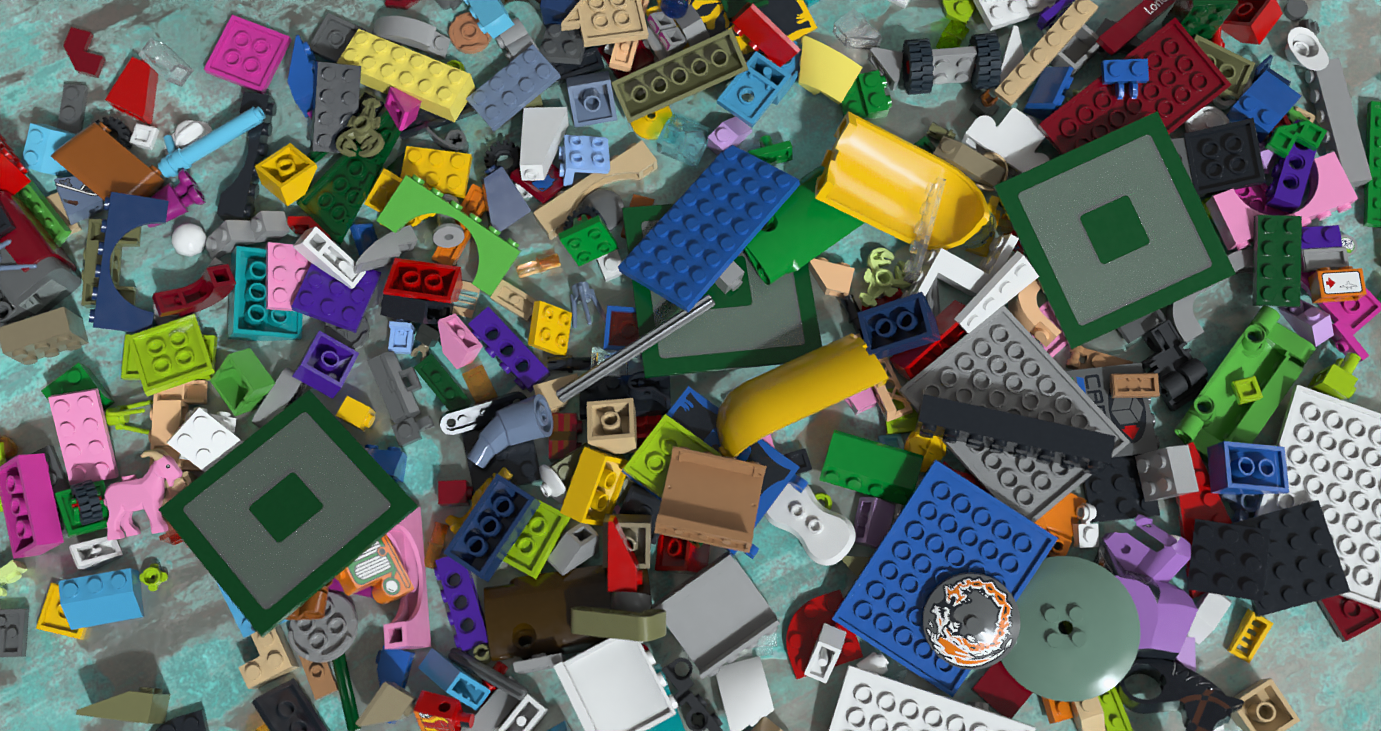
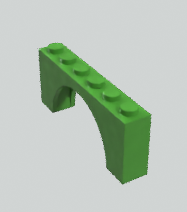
M413 174L412 177L406 175L376 221L394 233H399L409 221L424 214H443L458 220L470 231L478 248L479 266L472 284L491 296L521 253V250L518 249L519 244L511 238L505 240L499 236L501 232L495 227L489 225L487 228L481 224L482 219L472 212L469 215L463 212V206L456 201L451 200V202H448L442 198L444 194L435 187H432L430 190L424 186L425 181L417 175Z

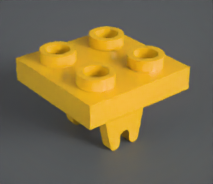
M534 301L528 345L560 357L566 356L572 313L543 301Z

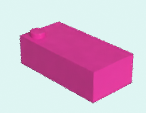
M45 453L17 455L0 466V498L13 559L39 556L62 544L64 540L49 476V464L46 461Z

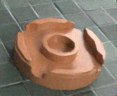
M470 12L458 15L455 18L456 20L451 23L449 37L452 45L458 51L465 54H475L481 52L489 45L492 37L488 32L484 34L477 25L479 19H475Z

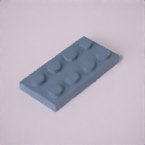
M532 44L468 96L466 100L494 132L561 76Z

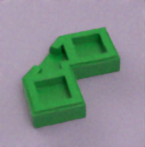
M1308 120L1300 121L1296 124L1278 126L1274 129L1265 148L1283 158L1289 154L1295 141L1315 151L1318 149L1327 130Z

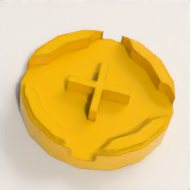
M912 431L906 439L904 450L924 455L920 472L926 473L934 460L942 463V457L946 454V445L939 437L925 438L920 436L918 432Z

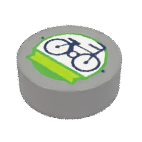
M1341 235L1342 247H1346L1347 255L1350 257L1357 250V242L1350 235Z

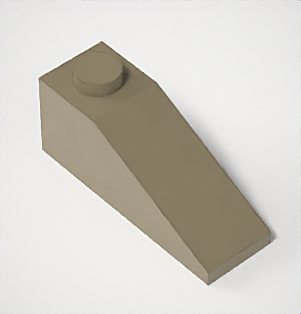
M945 136L942 137L933 155L961 170L971 180L994 188L993 186L1000 182L1005 173V169L964 143Z

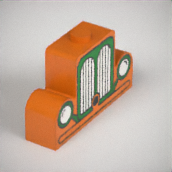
M387 535L383 536L335 577L339 580L347 596L373 586V598L376 602L384 605L406 596L415 589Z

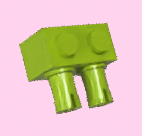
M1349 352L1345 358H1338L1335 364L1315 373L1306 388L1340 400L1349 399L1356 391L1354 385L1358 378L1353 376L1352 373L1361 360L1360 356Z

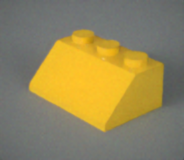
M584 447L579 456L575 473L571 478L567 495L563 499L560 513L580 523L603 526L605 514H612L626 477L621 471L629 460L598 449Z

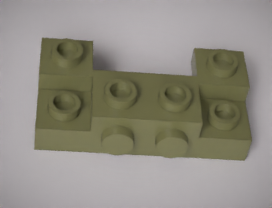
M89 219L87 246L83 252L85 268L81 274L83 280L81 305L85 308L96 307V300H92L93 286L98 287L99 278L95 277L96 264L102 263V255H98L99 241L104 242L105 233L101 232L102 219ZM141 226L131 230L119 240L110 259V275L115 288L125 300L134 306L136 302V288L133 286H119L122 247H140Z

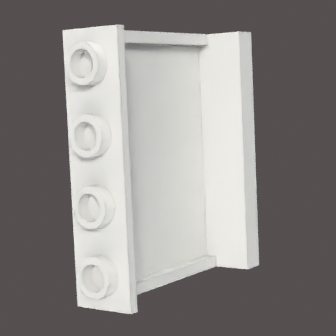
M609 638L583 653L554 666L585 731H646L676 715L674 709L678 705L672 694L667 696L663 688L667 683L661 672L656 674L652 666L656 663L650 650L645 652L641 644L643 642Z

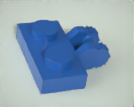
M1148 59L1103 60L1101 62L1102 84H1115L1116 99H1123L1124 84L1129 83L1130 98L1137 99L1138 83H1147L1149 81Z

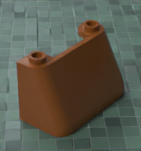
M92 122L51 155L55 161L104 201L106 196H111V192L150 198L165 182L160 177L161 171L153 165L148 167L108 134L111 130L102 122L98 124Z

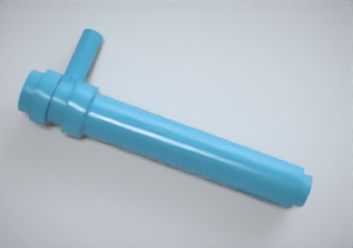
M252 107L183 149L178 148L176 150L172 136H164L163 139L168 155L163 157L161 162L158 163L159 170L166 178L177 176L178 172L183 168L185 170L191 168L192 164L261 124L263 119L266 118L263 110L260 107Z

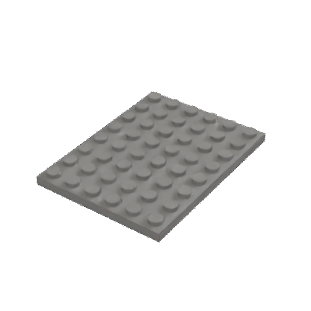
M1004 305L899 389V393L917 413L925 394L1114 435L1116 437L1112 457L1130 443L1124 434ZM944 442L990 495L1034 523L1092 475L1083 472L1084 469L1077 467L1065 469L1060 467L1059 463L1050 462V464H1042L1032 457L1020 459L1013 457V453L1005 451L1002 454L990 452L989 448L982 446L976 449L967 447L964 442Z

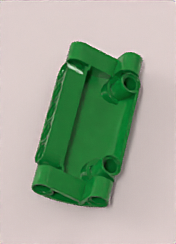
M823 166L817 167L799 179L800 185L744 248L758 275L766 285H771L785 274L797 271L865 223L815 198L817 178L823 174L825 168Z

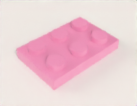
M271 242L266 244V309L293 311L291 306L311 265V262L292 247L293 244Z

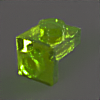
M951 19L943 30L936 48L960 47L970 29L965 27L963 23Z

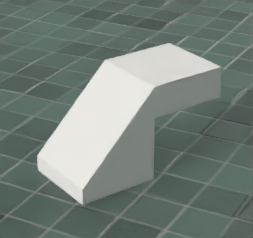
M1206 592L1197 602L1196 607L1198 611L1187 636L1195 637V642L1200 645L1216 628L1232 601L1224 595Z

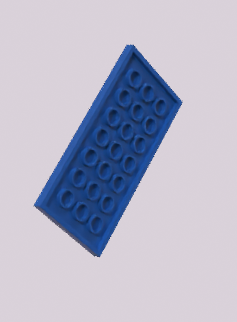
M731 145L716 157L618 266L619 272L689 312L800 185L799 179Z

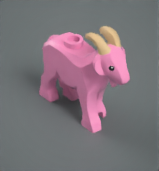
M156 448L141 454L142 458L149 456L154 459L149 471L143 478L137 479L136 474L123 476L121 482L112 483L106 489L105 499L102 500L109 511L107 521L108 541L125 538L123 531H125L126 537L141 534L139 528L133 524L132 515L134 511L142 509L145 510L150 520L152 534L169 531L167 523L163 520L162 514L158 510L162 507L164 501L165 479L169 486L172 487L175 479L182 477L183 473L175 460L164 450Z

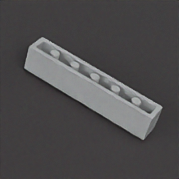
M1329 59V64L1322 70H1305V80L1309 84L1311 91L1310 99L1315 106L1316 121L1321 128L1327 130L1322 139V142L1325 144L1326 154L1335 152L1352 187H1363L1372 180L1340 59Z

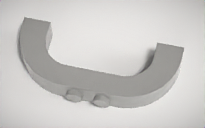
M1253 249L1239 250L1228 255L1236 274L1247 273L1253 275ZM1220 282L1167 305L1166 318L1170 320L1183 342L1186 341L1188 343L1204 333V330L1194 316L1193 303L1196 296Z

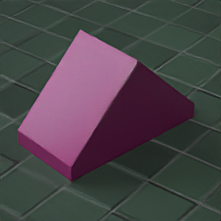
M390 87L385 107L398 130L403 131L416 120L422 101L395 87Z

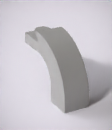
M402 16L381 17L376 20L372 34L398 45L418 48L440 60L445 59L451 40L436 32V27Z

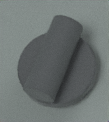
M1309 18L1298 22L1299 27L1309 29L1316 37L1320 33L1317 21Z

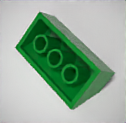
M834 430L819 480L905 505L915 490L924 455Z

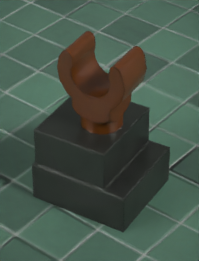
M989 89L984 91L969 109L977 117L983 115L992 117L1000 108L996 104L998 97H992L989 94Z

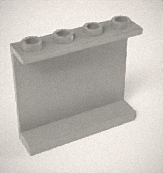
M730 550L652 604V609L666 610L667 627L699 669V675L702 679L707 675L708 677L715 675L720 670L719 667L727 662L729 664L735 661L741 651L746 648L747 650L752 649L759 643L758 639L765 634L766 636L773 634L780 624L775 612Z

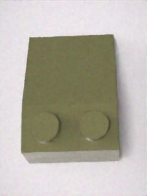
M1196 34L1193 39L1231 83V86L1217 97L1238 101L1255 63Z
M139 687V691H128L77 709L76 715L145 724L165 723L170 694H162L163 689Z

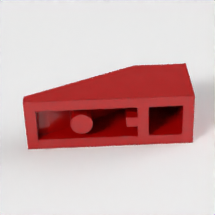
M610 516L608 520V592H637L638 586L643 584V570H639V562L616 516Z

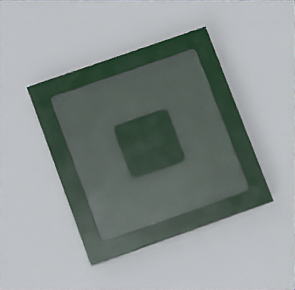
M1158 111L993 186L1030 265L1039 275L1037 280L1070 349H1074L1236 274Z
M674 204L622 208L628 255ZM743 249L734 260L744 271L743 283L735 291L729 290L726 294L714 283L703 295L709 294L715 302L712 308L641 353L644 377L650 378L782 365L822 347L808 263L795 272L785 274L771 285H766L761 280ZM631 279L639 338L683 310Z
M308 390L158 510L263 638L416 510L418 506L318 398Z

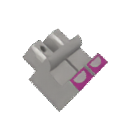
M668 11L650 14L647 19L649 22L647 27L649 35L648 39H644L643 44L647 49H653L655 52L654 61L658 62L682 51L688 41L680 29L676 27V23Z

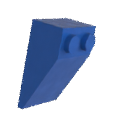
M1266 70L1234 104L1226 116L1230 122L1254 118L1258 142L1261 144L1301 98V95Z
M1228 441L1207 447L1211 493L1228 495L1289 493L1285 447Z

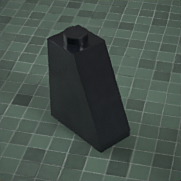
M383 294L380 315L423 324H438L440 319L452 315L454 303Z

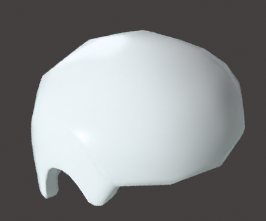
M186 223L181 224L174 230L171 243L179 255L192 257L203 251L206 246L207 237L201 227Z

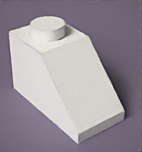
M824 623L804 675L827 683L842 650L846 636L845 631Z

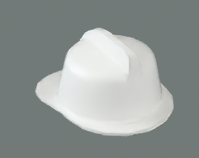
M1296 27L1289 32L1285 54L1290 62L1314 71L1327 67L1329 57L1313 32L1304 27Z
M186 120L181 122L171 135L176 150L178 148L183 149L210 133L212 129L207 123L202 121ZM165 145V154L168 155V151Z

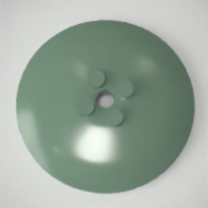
M1072 556L1045 558L1016 601L1020 613V631L1014 647L1001 661L1018 683L1044 698L1063 702H1075L1097 697L1117 685L1130 670L1136 658L1140 644V621L1135 603L1120 580L1104 567L1089 560ZM1069 621L1073 626L1072 632L1068 635L1060 633L1058 630L1060 622Z

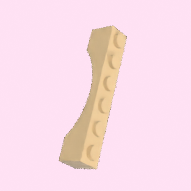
M642 140L638 143H632L626 148L625 152L610 158L609 173H590L586 178L575 181L568 190L558 192L550 202L540 204L536 211L533 212L535 220L551 240L558 233L564 231V222L568 221L567 217L569 215L573 216L572 212L576 211L577 207L590 193L612 182L641 180L658 168L657 159Z

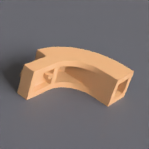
M1035 279L1008 301V308L1024 328L1047 347L1062 331L1040 311L1036 297L1037 293L1041 290V286L1038 280Z

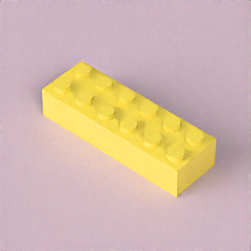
M361 29L357 30L337 61L338 64L361 66L360 84L387 95L390 87H395L422 101L421 109L452 122L457 120L468 102L466 98L475 90L471 74Z

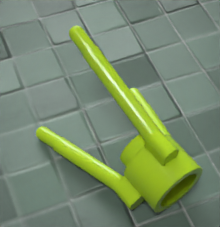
M153 400L107 408L105 412L107 425H115L116 430H128L148 435L150 430L125 425V423L129 422L131 414L145 412L144 408H133L153 404Z

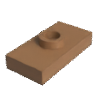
M1158 373L1110 375L1111 398H1154L1160 396Z
M299 656L315 700L338 691L337 682L329 662L316 663Z

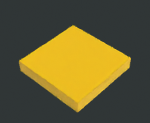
M51 583L36 629L83 640L87 628L71 630L60 604L59 584Z

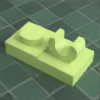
M12 560L0 568V596H7V591L2 586L6 583L16 582L22 577L21 574L28 570L23 562Z

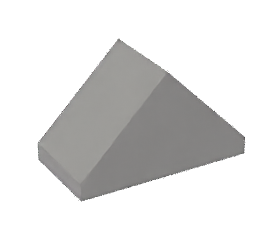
M692 4L673 14L690 47L710 38L701 17Z
M873 47L869 51L868 60L876 70H879L880 76H885L888 87L891 91H894L898 84L904 52Z

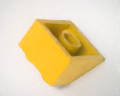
M289 143L254 167L261 184L286 206H289L306 194L316 172L317 164Z

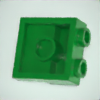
M879 70L858 74L842 103H840L843 117H845L848 111L866 121L888 116L889 108H892V100L890 95L885 94L884 88L887 87L886 78L884 75L880 76Z

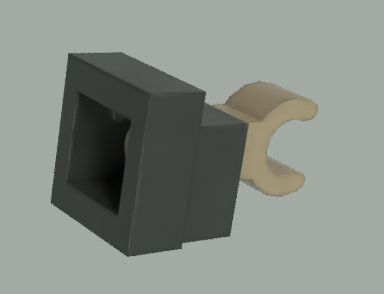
M421 323L414 338L420 341L421 344L418 348L413 349L411 357H416L419 351L423 354L420 362L429 356V347H435L437 341H441L437 327Z

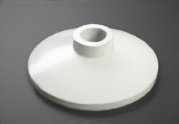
M541 465L539 473L542 485H540L542 493L546 497L551 496L562 504L563 499L567 495L564 484L549 466Z

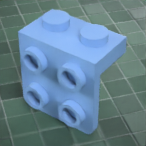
M564 135L563 145L558 148V159L562 160V163L559 164V177H563V186H572L575 172L609 173L610 158L608 139L606 137Z

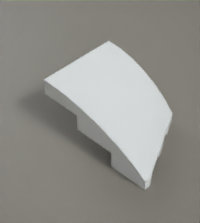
M760 656L719 667L720 670L715 675L730 731H742L749 725L752 727L760 718L774 711Z

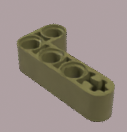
M588 606L572 607L571 633L638 642L652 641L666 636V610L648 609L634 612Z

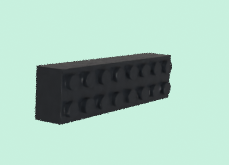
M925 394L919 407L914 431L925 438L936 436L941 437L944 442L948 443L964 442L970 448L978 449L982 446L989 448L990 452L1002 454L1005 451L1013 453L1012 456L1016 458L1026 459L1027 457H1032L1042 464H1050V462L1059 463L1062 468L1074 469V467L1084 469L1083 472L1094 475L1098 474V472L1101 473L1111 464L1116 437L1114 435Z

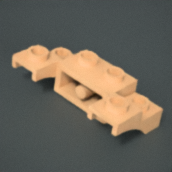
M193 380L154 394L153 407L150 409V419L152 421V430L148 434V439L151 443L150 450L156 448L164 450L175 460L182 472L202 470L189 460L179 459V452L167 444V441L185 422L189 405L207 404L208 382L205 380ZM150 457L149 468L151 464L154 462V459L152 457Z

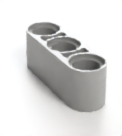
M285 368L275 382L276 384L269 391L252 420L254 425L259 428L263 427L302 395L307 384L292 377L295 371L290 368Z

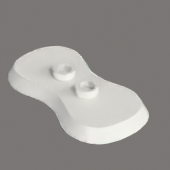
M787 484L765 514L769 523L797 537L807 555L820 565L836 564L848 554L855 542L856 532L851 521L842 514L822 506L817 501L808 484L802 493L795 490L791 484Z

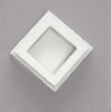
M136 123L130 144L153 150L159 130L155 127Z

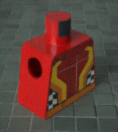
M422 690L413 709L421 731H461L462 727L472 728L474 725V714L463 712L461 703L456 698Z

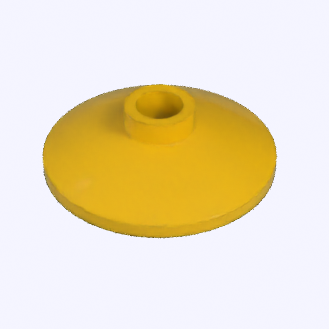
M669 106L651 113L655 115L653 119L648 118V115L631 122L633 131L641 138L647 140H656L664 137L673 125V114Z

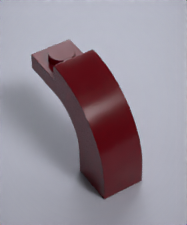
M228 264L208 267L205 269L202 277L196 282L182 288L154 293L152 299L159 317L178 313L180 317L204 310L224 299L233 290L236 282Z

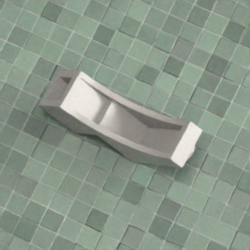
M260 211L251 220H225L206 239V249L209 251L210 258L220 259L233 251L236 246L244 247L260 242L279 241L290 231L285 212Z

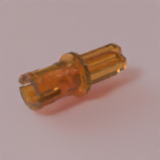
M555 253L541 259L536 257L534 261L518 265L516 271L519 278L537 273L541 275L543 271L561 267V262H559L558 254Z
M435 522L430 542L427 541L429 546L424 559L425 567L431 569L437 567L435 560L440 558L442 548H445L443 544L449 525Z

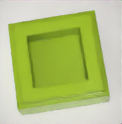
M1255 376L1232 381L1231 386L1238 405L1263 398Z

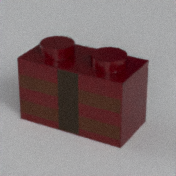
M552 413L553 431L551 436H549L548 457L551 463L557 462L582 445V442H578V434H582L583 423L582 420H579L577 413Z

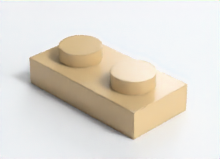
M503 279L490 297L492 301L527 322L531 319L534 301H537Z

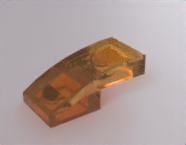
M483 365L462 374L475 403L498 397Z

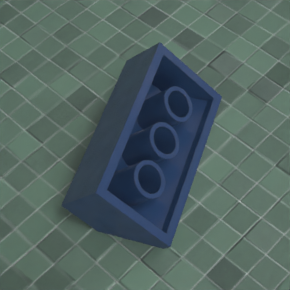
M496 474L443 553L479 578L489 582L541 503L513 483Z

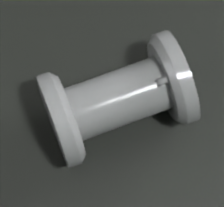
M444 194L442 197L448 202L454 200L459 203V200L453 195ZM436 213L434 217L437 218L438 227L433 231L434 243L443 248H451L461 244L465 237L463 228L456 224L454 218Z

